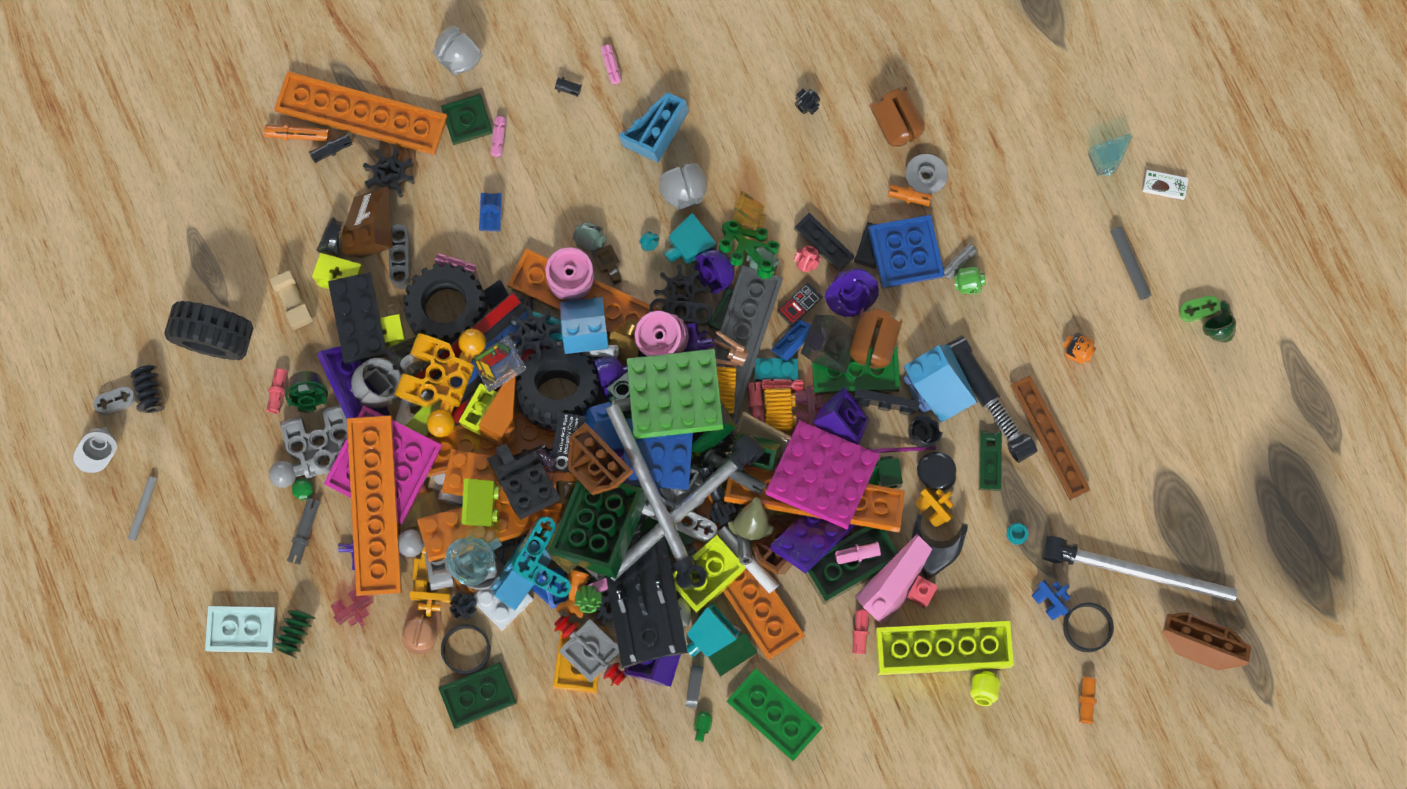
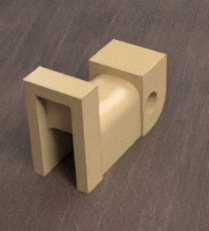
M290 271L269 279L286 310L285 314L293 330L314 322Z

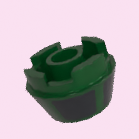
M301 371L293 374L285 391L288 406L298 407L299 412L315 411L316 406L326 404L328 390L321 376L313 371Z

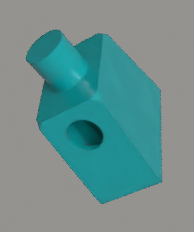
M692 213L670 234L668 239L671 248L663 254L670 264L680 257L686 265L697 261L695 258L698 255L709 250H717V243Z
M714 603L705 609L688 631L687 635L692 640L687 645L688 654L695 657L702 651L705 656L709 657L735 641L741 635Z

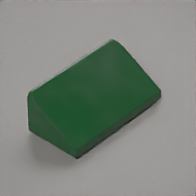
M744 633L732 643L710 655L708 659L721 677L755 655L757 651L747 634Z

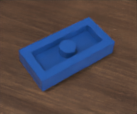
M799 319L771 350L776 356L787 361L804 342L809 340L816 330L811 324Z

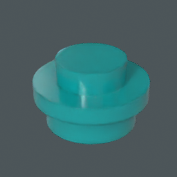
M651 231L645 233L639 240L641 249L643 251L654 250L659 244V236Z
M1021 523L1011 524L1006 532L1009 542L1015 545L1023 544L1029 535L1028 529Z

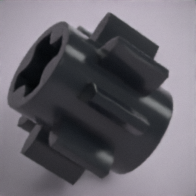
M802 89L796 94L797 97L795 99L797 101L794 104L802 114L810 112L813 115L819 109L820 104L818 102L820 97L814 90L809 89L805 91Z
M722 500L711 506L713 511L710 512L709 516L713 523L718 522L720 527L728 525V522L735 520L733 515L736 514L737 510L733 503L727 504L726 501Z
M459 592L449 602L451 604V614L459 620L463 617L469 620L475 615L474 612L477 611V608H475L477 602L469 593L462 596Z

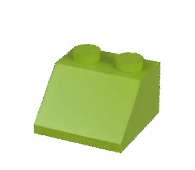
M464 479L462 524L494 527V522H498L499 509L495 508L496 499L499 500L500 486H496L497 482Z

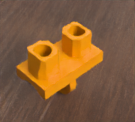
M925 488L915 505L922 512L930 506L936 510L928 518L935 527L945 522H950L954 516L943 503L949 509L953 507L954 504L949 499L953 493L949 491L944 494L941 489H938L935 492L940 498L938 499L929 488Z
M415 580L413 591H410L409 598L414 601H427V604H418V610H426V617H431L432 611H441V605L433 604V602H451L452 597L449 594V587L437 589L435 593H428V581Z

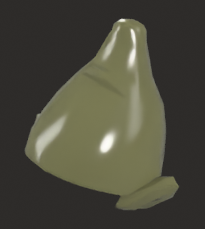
M755 497L747 506L742 508L737 513L734 521L728 522L730 530L735 535L738 534L749 540L765 538L772 534L775 527L769 525L768 516L762 506L761 499Z

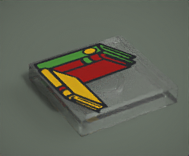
M509 335L473 357V362L488 392H491L526 370L518 350Z

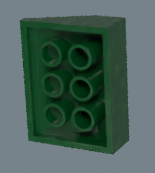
M577 480L549 552L590 571L616 579L647 501L643 488L621 483L617 488L592 495Z

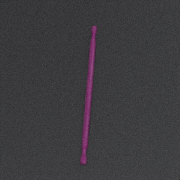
M936 446L928 448L899 447L868 450L876 453L924 451L929 449L936 450Z

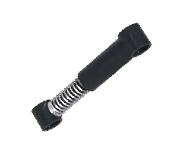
M961 335L946 344L950 346L975 397L982 407H987L988 413H991L995 422H998L997 426H999V429H1002L1001 432H1004L1003 435H1006L1005 438H1008L1009 444L1007 447L1013 459L1020 463L1037 453L1038 450L1032 438L1028 434H1022L1021 430L1018 431L1019 427H1016V424L1013 423L1014 420H1011L1012 417H1009L1010 414H1007L1008 411H1005L1006 408H1003L1004 405H1001L1002 401L999 402L1000 394L973 355L968 341Z

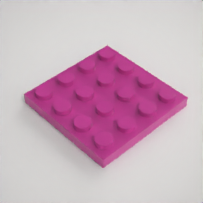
M363 406L357 418L384 415ZM392 420L398 522L403 524L443 445ZM347 437L324 485L351 498Z
M799 420L766 490V495L848 529L880 454Z

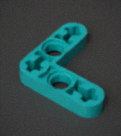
M540 516L533 523L511 564L512 570L517 575L560 598L565 597L570 593V582L538 563L556 529V524L552 518ZM548 521L549 530H543L541 536L545 537L544 540L534 536L535 532L540 534L542 531L541 522L546 523ZM532 540L539 542V549L536 552H530L528 549V544ZM525 552L526 554L533 556L532 560L530 558H527L525 562V565H527V569H521V571H519V561L524 562L526 559V556H524L523 553ZM544 570L547 573V578L544 582L539 583L536 580V574L538 571ZM553 580L561 584L563 581L562 585L565 588L557 593L558 588L551 585L550 582Z

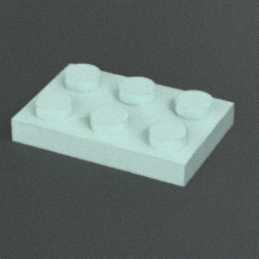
M208 606L205 651L274 653L272 644L275 637L276 608Z

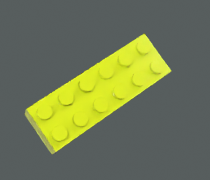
M1010 621L880 627L875 630L878 675L1009 669L1014 666Z

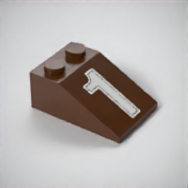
M385 186L354 197L342 231L343 254L363 258L392 248L389 187Z

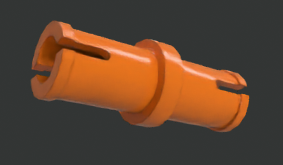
M891 184L888 197L904 200L908 204L912 202L929 207L932 194L915 191L912 187L908 189Z
M1083 677L1081 697H1079V703H1081L1079 723L1093 724L1094 705L1097 704V699L1095 698L1096 679Z

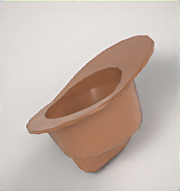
M418 604L409 609L402 630V643L408 652L422 655L434 647L441 625L440 612L432 611V616L426 617V610H418Z

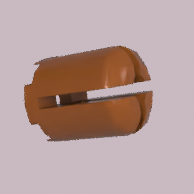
M906 86L903 91L897 88L883 95V98L880 99L881 102L874 105L872 102L869 105L887 143L892 147H901L906 145L908 141L916 140L925 130V123Z
M863 308L861 309L850 347V356L858 364L865 366L876 327L880 328L870 368H884L891 362L903 321L900 319V322L891 318L892 313L873 308L872 312H863Z

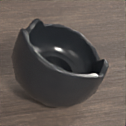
M920 415L914 418L908 427L910 440L916 446L922 448L935 445L943 435V432L939 430V422L932 420L929 416Z

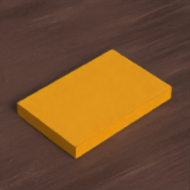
M577 623L576 631H578L584 624ZM598 626L605 633L606 627ZM560 631L553 688L597 693L599 675L590 682L559 652L571 639L570 636L562 639V632Z

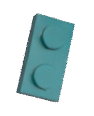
M757 358L755 362V381H762L763 379H771V381H774V379L798 380V359H788L786 361L782 358Z

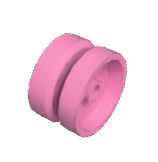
M572 247L562 248L554 252L548 259L545 268L548 286L555 296L562 300L572 301L579 300L589 293L594 283L592 262L587 254Z
M654 311L643 316L635 330L636 344L646 356L682 353L687 347L689 339L688 328L684 321L674 314L663 311Z

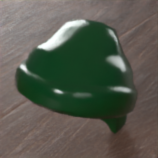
M1223 300L1220 303L1221 314L1205 322L1202 330L1211 339L1227 343L1235 336L1236 320L1231 312L1229 303Z

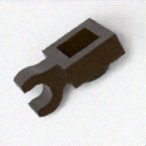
M611 244L592 253V258L601 274L608 272L614 285L622 282L621 276L616 269L620 265V261Z
M556 482V491L560 497V501L556 502V504H562L560 520L563 517L576 482Z

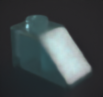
M1131 133L1091 147L1088 155L1097 176L1103 174L1109 176L1116 172L1132 139Z

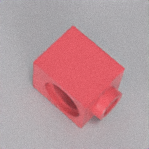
M918 575L906 599L925 609L938 586Z

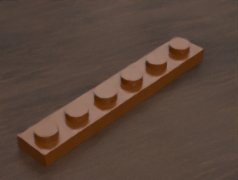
M1031 375L1012 383L1010 387L1069 500L1089 492L1090 488Z

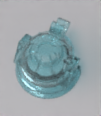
M473 534L465 539L455 540L448 546L446 551L447 567L452 576L460 583L467 586H476L482 583L488 574L495 570L493 566L496 559L494 550L502 544L498 538L488 543L483 538H475Z

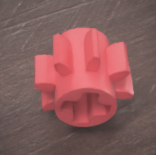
M806 245L803 249L798 248L793 260L797 262L796 267L798 269L810 272L811 268L817 269L821 257L818 256L819 252L816 248Z

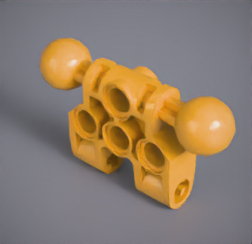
M467 329L460 335L458 344L462 352L459 358L455 357L450 344L421 333H418L410 354L430 363L426 369V377L419 379L402 374L394 395L425 408L439 401L442 402L439 410H435L427 418V428L434 436H447L454 429L455 421L452 411L454 406L459 407L475 367L471 364L473 357L483 352L486 346L484 334L477 329ZM441 350H447L450 356L443 360L438 357V353ZM434 370H439L442 376L438 380H433L430 378V373ZM460 378L463 383L460 387L456 388L451 386V380ZM430 390L434 393V397L431 400H425L422 398L423 392Z

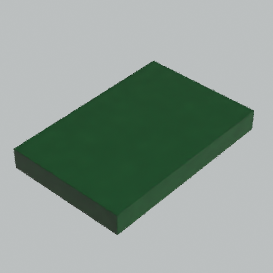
M501 662L438 687L454 729L517 704Z

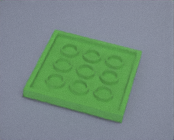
M715 349L627 359L634 439L723 429Z

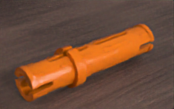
M265 124L264 127L265 138H283L284 141H289V139L327 141L330 135L329 129L292 127L289 124H284V126Z

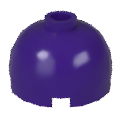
M709 250L695 258V260L698 259V264L694 265L695 271L698 270L700 273L698 279L703 287L708 285L712 289L709 291L710 293L717 294L731 285L735 276V266L730 263V257L720 250Z
M613 357L592 360L597 369V375H599L600 391L606 401L610 397L607 388L625 373H628V367L622 366L620 361Z

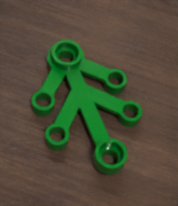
M734 220L724 222L722 232L725 237L720 240L719 250L728 253L732 250V240L736 239L738 242L735 252L731 254L730 263L734 266L742 265L743 254L746 251L758 265L757 275L762 279L772 278L775 269L773 262L763 259L756 250L758 247H763L771 253L778 254L780 247L778 242L769 241L767 244L762 243L768 238V230L758 228L754 231L743 228L740 223ZM745 236L755 238L757 241L746 239Z

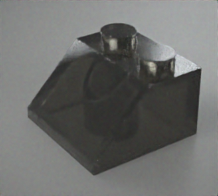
M815 315L801 354L815 364L846 373L852 358L850 356V347L855 331L834 315Z

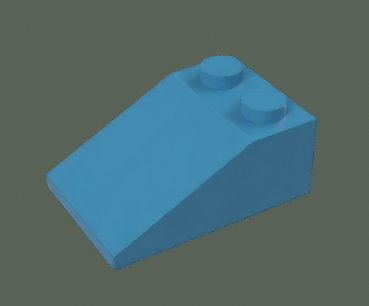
M603 297L560 302L565 354L608 349Z
M938 345L904 365L913 385L940 422L948 420L978 402L949 345Z

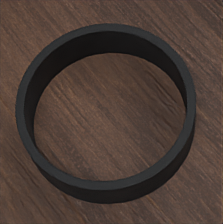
M1088 602L1079 604L1068 612L1064 619L1063 632L1066 640L1073 648L1089 653L1098 651L1109 643L1113 636L1114 624L1111 615L1104 607ZM1081 607H1092L1099 610L1106 617L1109 625V634L1106 641L1100 647L1084 648L1072 640L1068 632V620L1074 610Z
M467 624L456 626L449 630L442 640V659L452 671L458 674L469 675L477 672L487 664L490 658V642L485 633L476 626ZM461 629L478 631L484 636L487 643V654L483 662L478 667L468 671L453 668L445 657V645L448 638L454 632Z

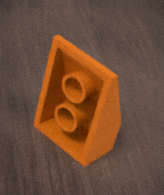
M513 370L509 373L478 424L481 438L497 447L505 443L512 445L516 438L517 377L516 372Z

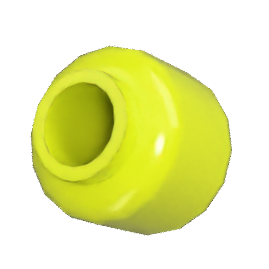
M982 671L972 678L970 696L974 699L975 703L982 706H990L999 698L1001 681L995 677L994 673Z

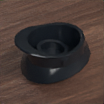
M335 217L330 218L316 249L318 253L330 251L338 258L339 235L343 222L336 220Z
M931 452L919 460L917 475L926 487L945 491L950 489L956 481V465L949 455L941 452Z

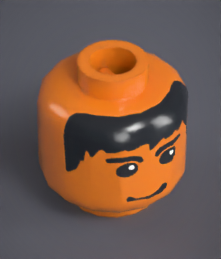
M1076 333L1073 337L1068 336L1063 345L1066 348L1065 356L1078 364H1083L1085 361L1088 363L1096 350L1094 341L1081 333Z

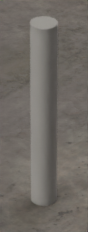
M148 477L127 539L137 540L157 478Z

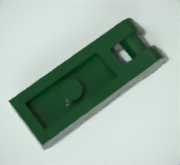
M979 430V490L1001 491L1002 432L986 433V431ZM987 441L994 442V447L987 446Z

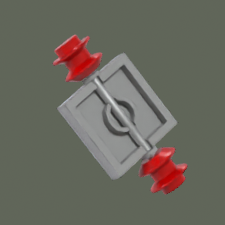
M562 615L554 623L556 626L554 632L560 630L562 632V639L569 636L571 639L559 652L590 682L604 670L603 679L610 678L612 680L611 686L614 684L619 686L626 679L625 673L627 670L621 671L618 668L619 662L610 664L619 654L618 645L592 620L589 619L576 631L577 622L571 623L569 621L570 615L566 617Z

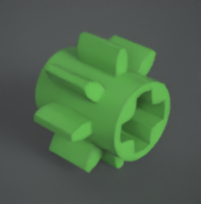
M586 585L582 586L580 591H576L575 606H580V611L592 613L596 611L597 607H600L602 593L597 592L596 587Z

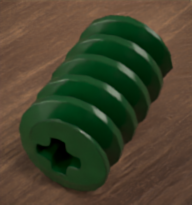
M295 609L288 610L287 613L292 618H284V622L288 627H280L284 635L278 634L276 638L280 643H273L272 646L277 651L297 659L293 652H301V649L296 645L305 643L300 636H308L304 627H312L308 619H316V617Z

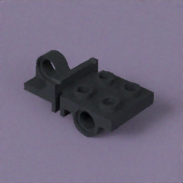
M505 443L496 447L497 454L487 458L500 486H502L503 491L506 493L513 511L520 520L560 501L556 489L542 464L539 463L536 452L515 461L508 445Z

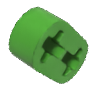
M1214 296L1187 301L1180 307L1179 316L1185 322L1212 317L1219 311L1220 302ZM1207 302H1209L1210 305H1214L1212 311H1210L1209 308L1202 309V307H1204L1207 304ZM1187 307L1189 310L1197 309L1191 316L1189 313L1185 314L1184 312Z

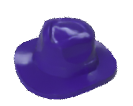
M856 268L849 271H840L825 291L824 296L828 307L837 315L854 317L860 314L861 309L864 308L863 312H865L876 302L879 296V286L870 273Z

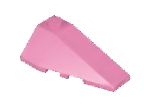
M917 534L855 598L877 621L885 625L900 610L932 548Z

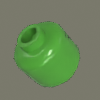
M976 266L960 268L958 274H954L956 291H960L962 295L979 294L982 291V286H986L985 273H980V269Z

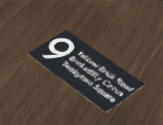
M559 412L550 469L571 473L568 470L569 437L585 423L586 417Z

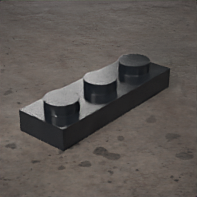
M810 213L794 227V230L812 247L816 248L819 254L838 272L854 259V255Z
M856 388L853 392V399L859 406L863 407L874 405L883 411L898 410L902 415L915 414L919 408L920 401L859 388Z

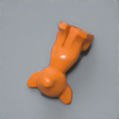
M568 569L567 580L571 584L569 599L557 605L556 612H565L572 616L577 615L579 618L583 617L584 612L580 611V606H575L576 591H580L582 586H586L587 581L590 579L589 574Z

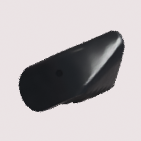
M917 511L911 540L918 534L932 548L929 557L921 569L925 579L930 580L958 558L963 548L968 524L962 523L957 535L950 540L935 541L923 532L921 528L923 513Z

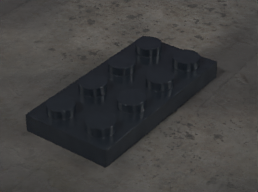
M368 272L328 281L344 364L388 356L371 273Z

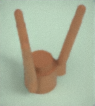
M716 331L718 336L732 345L730 347L714 339L712 343L729 351L727 358L730 359V361L716 359V364L728 365L736 368L737 365L743 366L749 351L725 334Z

